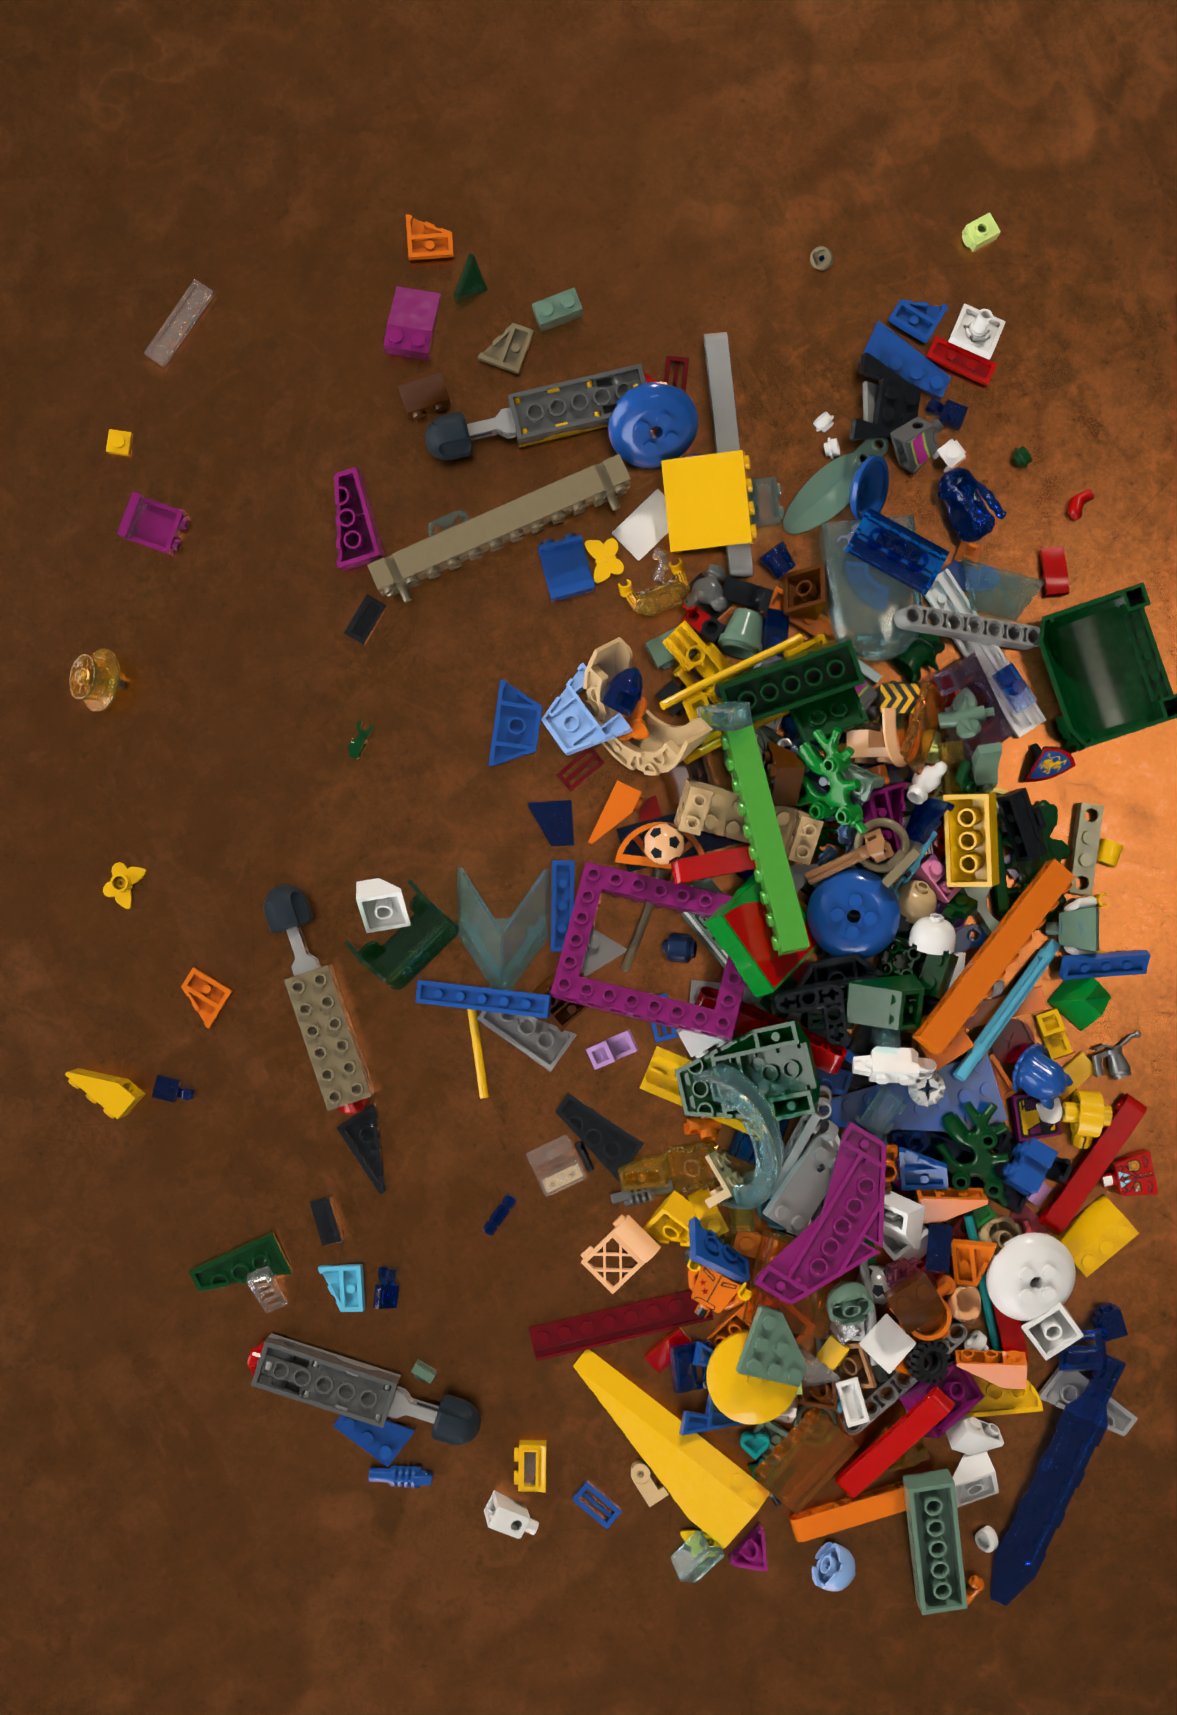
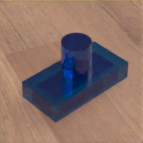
M1013 663L1008 664L992 675V678L1016 713L1037 701Z

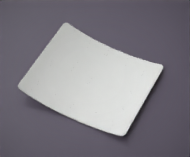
M886 1313L861 1340L859 1345L890 1374L912 1350L916 1342Z

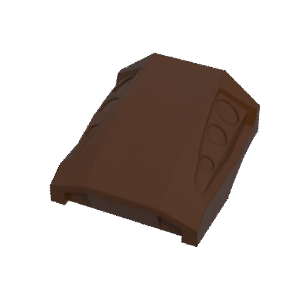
M556 971L539 984L532 993L551 995ZM551 997L549 1018L563 1032L570 1022L589 1007Z

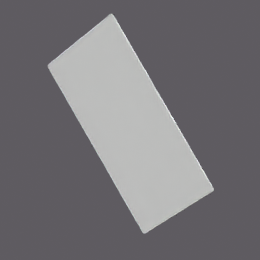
M656 489L612 532L615 538L638 561L668 533L665 495L659 489Z

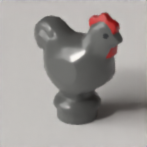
M710 564L705 571L707 577L697 580L693 584L687 598L683 599V607L687 611H694L695 607L700 603L711 605L715 611L719 612L727 606V601L723 597L724 592L720 585V581L726 578V570L721 566Z

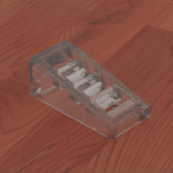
M269 1265L247 1274V1283L266 1313L287 1305V1301ZM264 1280L267 1281V1282H265V1283H263V1284L258 1285V1283L261 1282V1281H264ZM268 1286L271 1287L268 1290H265L263 1292L261 1291V1289L266 1288ZM273 1292H274V1294H275V1295L270 1296V1297H268V1298H265V1297H264V1296H266V1295H268V1294H271V1293H273ZM277 1298L279 1300L278 1302L273 1303L271 1305L268 1304V1302L273 1301Z

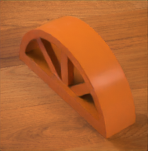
M653 822L635 829L620 845L615 863L672 869L671 863L660 865L648 858L644 851V841L638 834L650 830L658 824L667 823L673 826L675 824ZM680 831L688 840L685 843L682 855L691 847H694L697 856L704 855L698 840L692 834ZM633 839L646 857L623 854V852Z

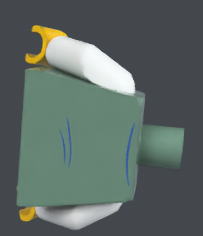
M1103 893L1095 897L1078 898L1066 905L1064 912L1059 913V922H1046V935H1059V945H1063L1065 951L1071 955L1108 953L1107 951L1099 950V908L1108 906V904H1101L1100 898L1107 895Z

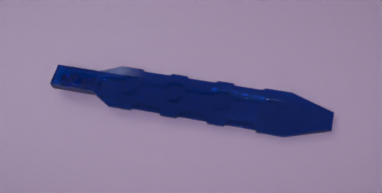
M1103 1352L1084 1393L1065 1406L1046 1453L1042 1454L1036 1467L1038 1470L1027 1493L1023 1494L1017 1507L1018 1512L1008 1533L1004 1534L994 1555L990 1590L991 1600L1007 1606L1036 1577L1046 1557L1045 1552L1066 1515L1065 1510L1075 1489L1080 1486L1085 1475L1084 1470L1094 1449L1099 1446L1108 1427L1107 1403L1126 1365L1123 1360Z

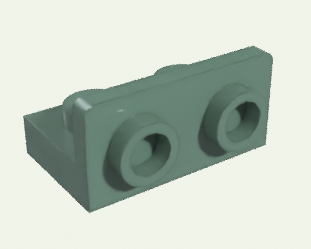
M850 763L848 770L842 772V776L846 781L860 780L861 787L851 790L849 795L864 802L869 801L873 789L883 787L886 779Z

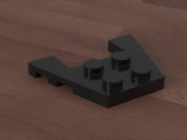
M870 353L862 354L859 375L879 381L873 423L858 418L852 420L849 440L891 438L890 433L918 417L921 391Z

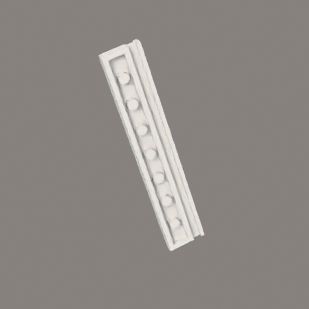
M948 568L936 575L934 580L930 579L919 587L932 608L979 616ZM952 638L1017 739L1046 721L1045 716L999 646Z

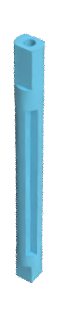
M1054 939L1048 940L1044 947L1039 950L974 1041V1047L966 1052V1056L953 1073L958 1080L965 1081L1051 963L1054 955L1061 947Z

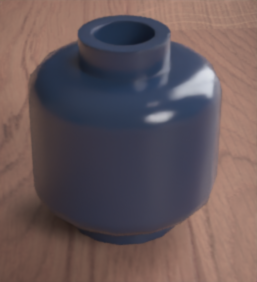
M674 932L669 935L668 940L665 939L663 941L662 950L663 953H666L669 961L688 963L692 958L696 957L697 941L690 934Z

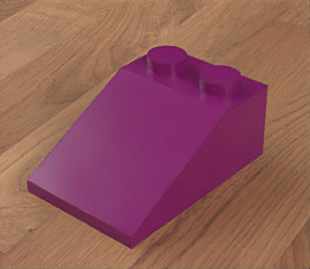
M396 287L383 345L386 354L431 361L441 293Z
M956 1360L951 1362V1367L947 1366L946 1369L949 1370V1374H943L945 1376L943 1381L939 1380L940 1383L928 1384L920 1381L899 1398L908 1412L934 1387L938 1386L955 1402L953 1409L923 1437L939 1438L984 1398L970 1372L957 1367Z

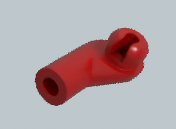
M1091 489L1085 490L1070 499L1067 511L1072 520L1080 519L1082 517L1083 504L1094 499Z

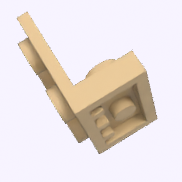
M722 1148L705 1156L721 1184L709 1192L711 1197L705 1200L709 1208L744 1188L742 1176L738 1171L734 1170L731 1165L730 1155L723 1151Z

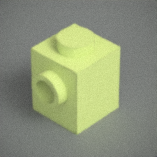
M989 212L967 224L962 231V239L964 244L974 252L996 240L1001 231Z

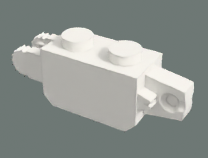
M876 1046L870 1055L856 1056L852 1060V1072L854 1074L869 1076V1082H876L878 1084H915L917 1079L931 1078L937 1066L935 1060L918 1058V1052L915 1049Z

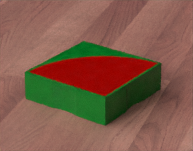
M753 874L736 890V893L728 902L722 904L703 923L722 950L731 958L738 973L754 996L758 998L774 992L812 953L818 944L810 932L807 916L801 909L810 947L804 951L778 956L777 950H774L772 947V928H768L765 915L768 914L766 905H762L760 900L761 885L760 882H756Z

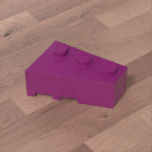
M894 782L873 789L869 801H866L861 807L864 818L862 822L866 823L875 818H889L898 822L904 828L905 826L902 825L903 811H906L904 794L908 782ZM877 827L871 830L880 828L884 840L890 843L894 853L901 848L900 839L893 830L886 827Z

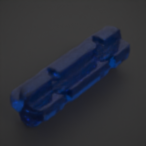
M507 1194L502 1200L503 1203L499 1204L490 1217V1221H487L484 1225L483 1231L488 1235L492 1236L495 1233L497 1226L501 1225L510 1212L509 1209H512L516 1204L517 1200L512 1195Z

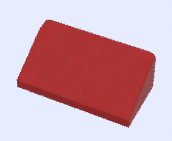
M676 1328L645 1354L644 1357L660 1373L694 1343L681 1328Z

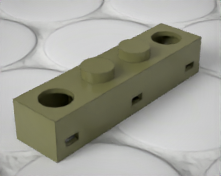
M1077 803L1071 845L1072 852L1070 853L1068 870L1075 878L1072 880V887L1067 893L1092 896L1104 805ZM1088 809L1097 811L1094 822H1089L1085 818V812ZM1084 876L1087 878L1086 889L1081 890L1077 888L1075 882L1078 877Z

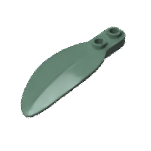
M876 438L865 440L852 453L836 458L815 473L789 505L783 519L785 531L790 534L806 532L838 514L850 502L849 486L855 472L861 465L860 456H863L865 460L872 455L882 457L888 451V439ZM876 441L881 443V448L876 447Z

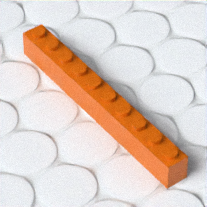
M1056 859L1046 861L924 1020L920 1028L912 1036L933 1055L944 1054L949 1050L952 1045L950 1041L955 1035L958 1036L965 1029L966 1025L964 1023L969 1017L971 1018L979 1010L978 1005L982 999L985 1000L990 996L993 991L991 987L1005 976L1007 966L1013 964L1020 955L1018 952L1022 946L1025 947L1032 940L1033 936L1031 934L1045 923L1046 918L1044 917L1049 911L1052 912L1058 906L1060 896L1066 894L1071 889V882L1075 876Z

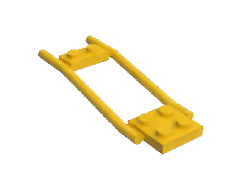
M798 633L661 701L659 704L663 710L683 701L682 704L689 721L694 718H701L713 729L711 734L701 743V747L692 751L683 760L685 764H689L721 746L720 737L722 733L705 692L702 691L703 689L783 651L784 657H788L827 643L825 635L819 634L803 642L802 634ZM787 710L753 722L754 730L789 714V711Z

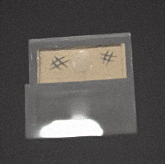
M567 1134L526 1153L545 1197L551 1196L587 1178Z

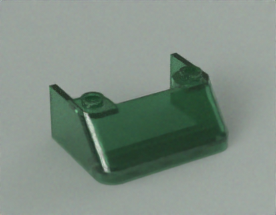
M411 879L407 883L417 893L409 905L414 913L410 918L411 926L401 927L383 945L378 941H371L359 950L348 940L344 943L364 967L393 990L404 988L456 937L459 931L458 925Z

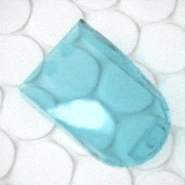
M914 515L875 518L917 541ZM870 519L864 520L881 528L875 541L856 531L861 520L822 523L819 542L822 563L826 564L827 602L830 624L836 639L848 635L852 641L856 656L864 659L885 660L900 655L914 642L919 632L898 628L894 622V616L898 610L910 605L922 606L921 573L853 536V534L857 533L920 568V565H918V546ZM888 532L901 540L897 551L900 550L905 553L909 545L913 546L910 557L916 559L915 562L898 554L897 551L894 552L880 544L879 540L882 534ZM887 537L885 540L886 543H888L890 540L896 543V541L890 537Z

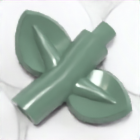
M965 687L954 698L951 705L952 712L938 713L940 729L956 727V734L959 737L970 738L981 731V724L979 722L986 721V717L995 716L994 707L984 708V705L977 706L976 697L969 688Z

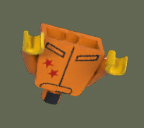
M689 1259L687 1264L689 1268L688 1282L690 1290L693 1291L691 1298L699 1302L694 1310L698 1316L707 1318L710 1310L719 1314L723 1309L729 1311L744 1301H748L755 1292L754 1289L752 1291L746 1289V1282L743 1284Z

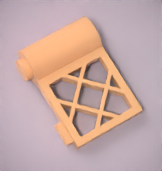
M621 1214L613 1222L614 1229L594 1248L590 1245L581 1254L583 1258L581 1263L612 1294L640 1267L653 1258L661 1248L629 1214L625 1217ZM611 1238L619 1244V1252H606V1243ZM593 1256H603V1267H594L589 1260ZM606 1256H619V1268L606 1267ZM622 1256H631L638 1263L632 1268H622ZM606 1272H619V1281L614 1286L606 1279Z

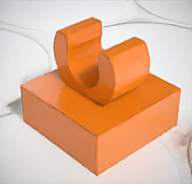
M962 538L953 561L956 560L960 564L974 569L983 546Z

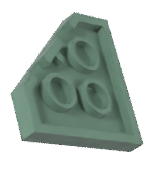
M758 1305L736 1371L739 1374L800 1387L807 1364L783 1313L779 1309Z

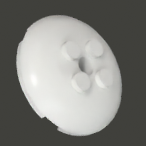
M1036 1232L1018 1235L1004 1243L1005 1246L996 1256L992 1257L986 1273L987 1292L996 1308L1012 1319L1020 1321L1035 1319L1049 1311L1059 1302L1064 1305L1072 1293L1076 1277L1074 1260L1067 1247L1053 1236Z

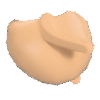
M956 1284L955 1291L947 1295L946 1303L951 1310L952 1317L972 1326L978 1320L981 1312L979 1290L975 1286Z

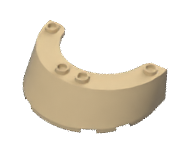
M620 637L594 650L584 675L583 688L587 692L585 705L600 726L617 715L619 706L630 707V704L639 698L632 677L633 653L630 646ZM647 709L642 717L649 731L647 739H634L632 737L627 741H622L617 737L602 744L615 759L631 770L637 769L644 772V775L653 776L669 772L711 734L713 729L701 718H694L688 724L682 726L670 725L656 718Z

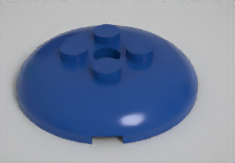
M665 382L644 383L627 391L617 401V406L608 421L609 439L616 453L620 454L621 458L626 462L642 468L662 467V460L677 459L683 456L692 445L698 430V413L692 399L681 388L667 385ZM659 426L656 432L651 431L653 427Z
M848 868L823 879L815 887L808 902L807 922L814 940L823 950L835 957L856 953L863 959H868L882 952L892 942L900 924V906L892 887L888 888L881 882L882 877L868 870ZM850 910H857L860 912V918L856 921H851L848 919L847 913Z

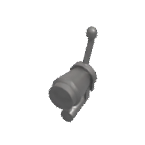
M1133 1032L1118 1046L1104 1044L1093 1048L1094 1051L1102 1048L1108 1049L1092 1056L1095 1077L1104 1075L1101 1058L1106 1056L1109 1072L1114 1080L1131 1075V1067L1121 1051H1123L1122 1047L1132 1038H1139L1141 1032Z

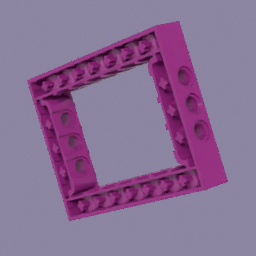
M585 862L551 989L552 997L732 1042L746 983L729 956L727 957L715 1010L581 976L584 971L583 962L586 951L590 949L589 940L591 932L596 926V913L602 903L601 892L612 894V897L615 898L621 896L633 899L636 903L642 901L654 904L657 908L667 907L675 909L682 914L683 912L700 915L703 919L709 918L722 904L728 902L733 896Z

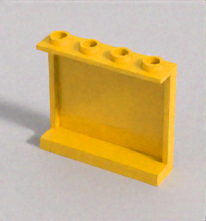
M743 450L661 461L671 553L746 543L754 544V538H757L756 524H752L751 516L755 515L754 501H750L749 492H753L752 479L747 476V469L751 468L749 455H745Z

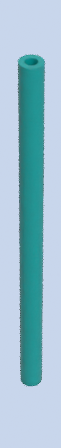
M964 1214L968 1239L978 1241L973 1214ZM984 1272L978 1286L992 1350L1002 1351L992 1302L986 1288V1274Z

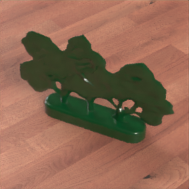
M1042 800L1035 805L1040 806L1047 826L1040 830L1048 851L1045 855L1033 861L1017 862L1013 852L1011 862L1005 864L1003 845L1011 848L1012 845L1008 834L1002 839L1000 829L997 827L999 884L990 888L992 910L996 917L1004 916L1008 912V896H1011L1016 901L1020 894L1017 895L1016 893L1024 891L1046 861L1056 859L1061 864V860L1066 859L1072 852L1063 840L1050 837L1052 831L1058 825V809L1054 804H1050L1046 800ZM1000 812L998 814L999 821L1005 826ZM1007 869H1016L1019 873V882L1014 888H1007L1005 872ZM1024 884L1023 889H1019V885ZM1063 894L1058 899V906L1052 912L1049 911L1044 917L1046 918L1045 923L1051 922L1056 917L1057 911L1061 910L1067 902Z

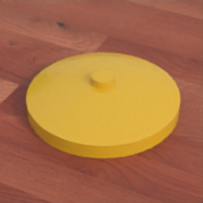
M744 1330L728 1336L714 1349L707 1365L706 1383L714 1404L725 1416L743 1424H762L777 1418L787 1410L794 1400L798 1387L739 1374L736 1371L750 1331Z

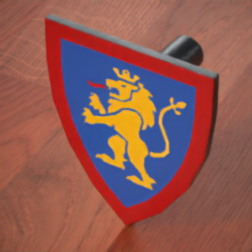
M1035 743L1030 747V750L1035 755L1036 760L1023 781H1044L1063 774L1076 766L1074 758L1063 748L1043 746L1041 749Z

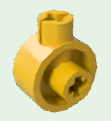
M1076 1090L1071 1102H1064L1062 1105V1121L1070 1123L1072 1133L1071 1144L1077 1148L1082 1149L1083 1143L1084 1149L1091 1147L1093 1137L1097 1138L1100 1136L1103 1126L1111 1125L1112 1107L1104 1105L1101 1092Z

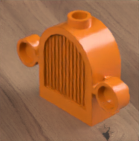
M942 1275L936 1281V1291L947 1311L911 1332L921 1340L932 1341L938 1338L943 1340L951 1332L949 1330L952 1321L951 1310L942 1297L952 1294L956 1289V1283L948 1275ZM887 1303V1307L892 1311L891 1307Z

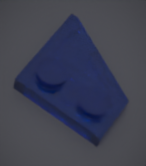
M930 797L920 805L915 804L906 826L909 840L925 844L931 837L932 832L942 823L939 820L947 810L952 811L955 805Z

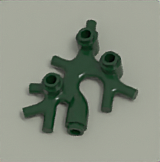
M969 1101L963 1107L976 1125L975 1131H968L959 1116L954 1114L953 1111L946 1113L942 1116L941 1120L943 1121L942 1125L953 1140L973 1150V1160L969 1163L957 1162L943 1142L935 1147L942 1156L941 1162L947 1164V1173L952 1175V1185L956 1189L965 1190L970 1186L972 1178H980L984 1182L986 1195L993 1199H998L1002 1207H1005L1010 1201L1005 1195L1006 1190L1003 1187V1181L1000 1176L995 1174L994 1167L996 1164L1009 1162L1008 1153H991L989 1149L995 1147L998 1142V1136L1009 1129L1005 1122L995 1127L989 1125L991 1116L998 1108L996 1104L990 1102L986 1109L979 1113L971 1101ZM986 1137H991L992 1139H991V1140H985L984 1138H986Z

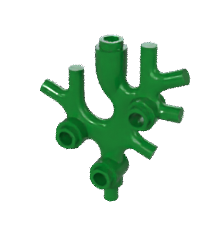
M833 728L829 740L821 729H818L813 733V736L827 755L825 760L815 745L810 744V742H805L798 748V755L811 771L823 775L829 780L830 790L827 794L820 793L807 774H804L802 785L807 793L806 796L798 798L797 806L802 807L812 804L809 809L812 818L822 820L835 815L838 823L842 825L849 824L851 828L855 827L858 833L863 835L868 831L862 822L864 820L863 810L860 805L852 803L849 796L851 790L861 787V782L859 779L846 781L842 776V772L850 767L849 758L854 754V750L848 746L842 753L838 751V741L842 733L840 728Z

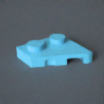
M363 1264L321 1265L318 1267L319 1273L323 1274L329 1285L327 1287L331 1295L335 1297L336 1304L341 1312H363L366 1310Z

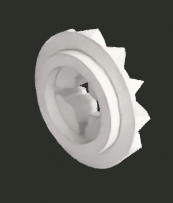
M934 1071L931 1078L917 1079L915 1084L908 1085V1092L915 1103L928 1107L929 1105L937 1104L943 1098L946 1087L943 1078ZM928 1081L929 1085L934 1088L929 1090V1094L926 1096V1093L920 1089L924 1088Z

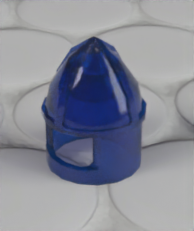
M636 667L625 669L617 674L608 683L609 686L600 701L609 708L630 718L637 704L641 701L643 692L642 676Z

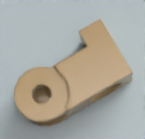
M636 1460L632 1463L631 1478L649 1507L669 1495V1492L662 1483L657 1484L650 1473V1467L644 1460Z

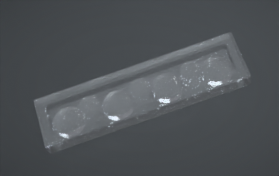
M194 279L144 354L165 368L215 295L214 291Z

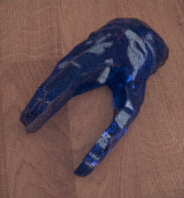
M955 467L941 477L937 495L944 500L949 521L955 531H957L959 540L975 542L987 535V533L992 532L995 518L988 511L982 498L986 501L989 508L994 511L997 518H1005L1007 512L1002 509L995 495L984 484L978 482L968 469Z

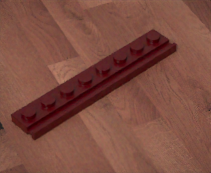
M688 1289L529 1327L536 1361L714 1320L712 1310H710L707 1318L698 1316L694 1310L699 1302L691 1298L693 1291Z

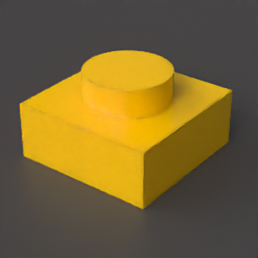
M109 429L106 452L130 456L133 433Z

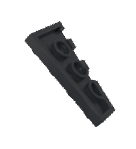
M568 1092L557 1108L556 1113L619 1182L644 1142Z

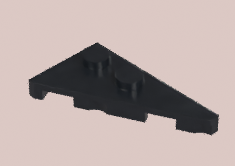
M375 1103L338 1126L337 1129L381 1195L386 1191L377 1110Z

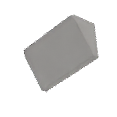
M868 381L863 383L864 421L873 423L878 385Z

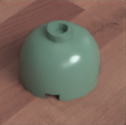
M842 1281L835 1285L828 1293L826 1306L829 1318L833 1323L840 1321V1324L843 1326L855 1325L866 1320V1314L869 1312L872 1314L874 1311V1303L869 1291L859 1282Z

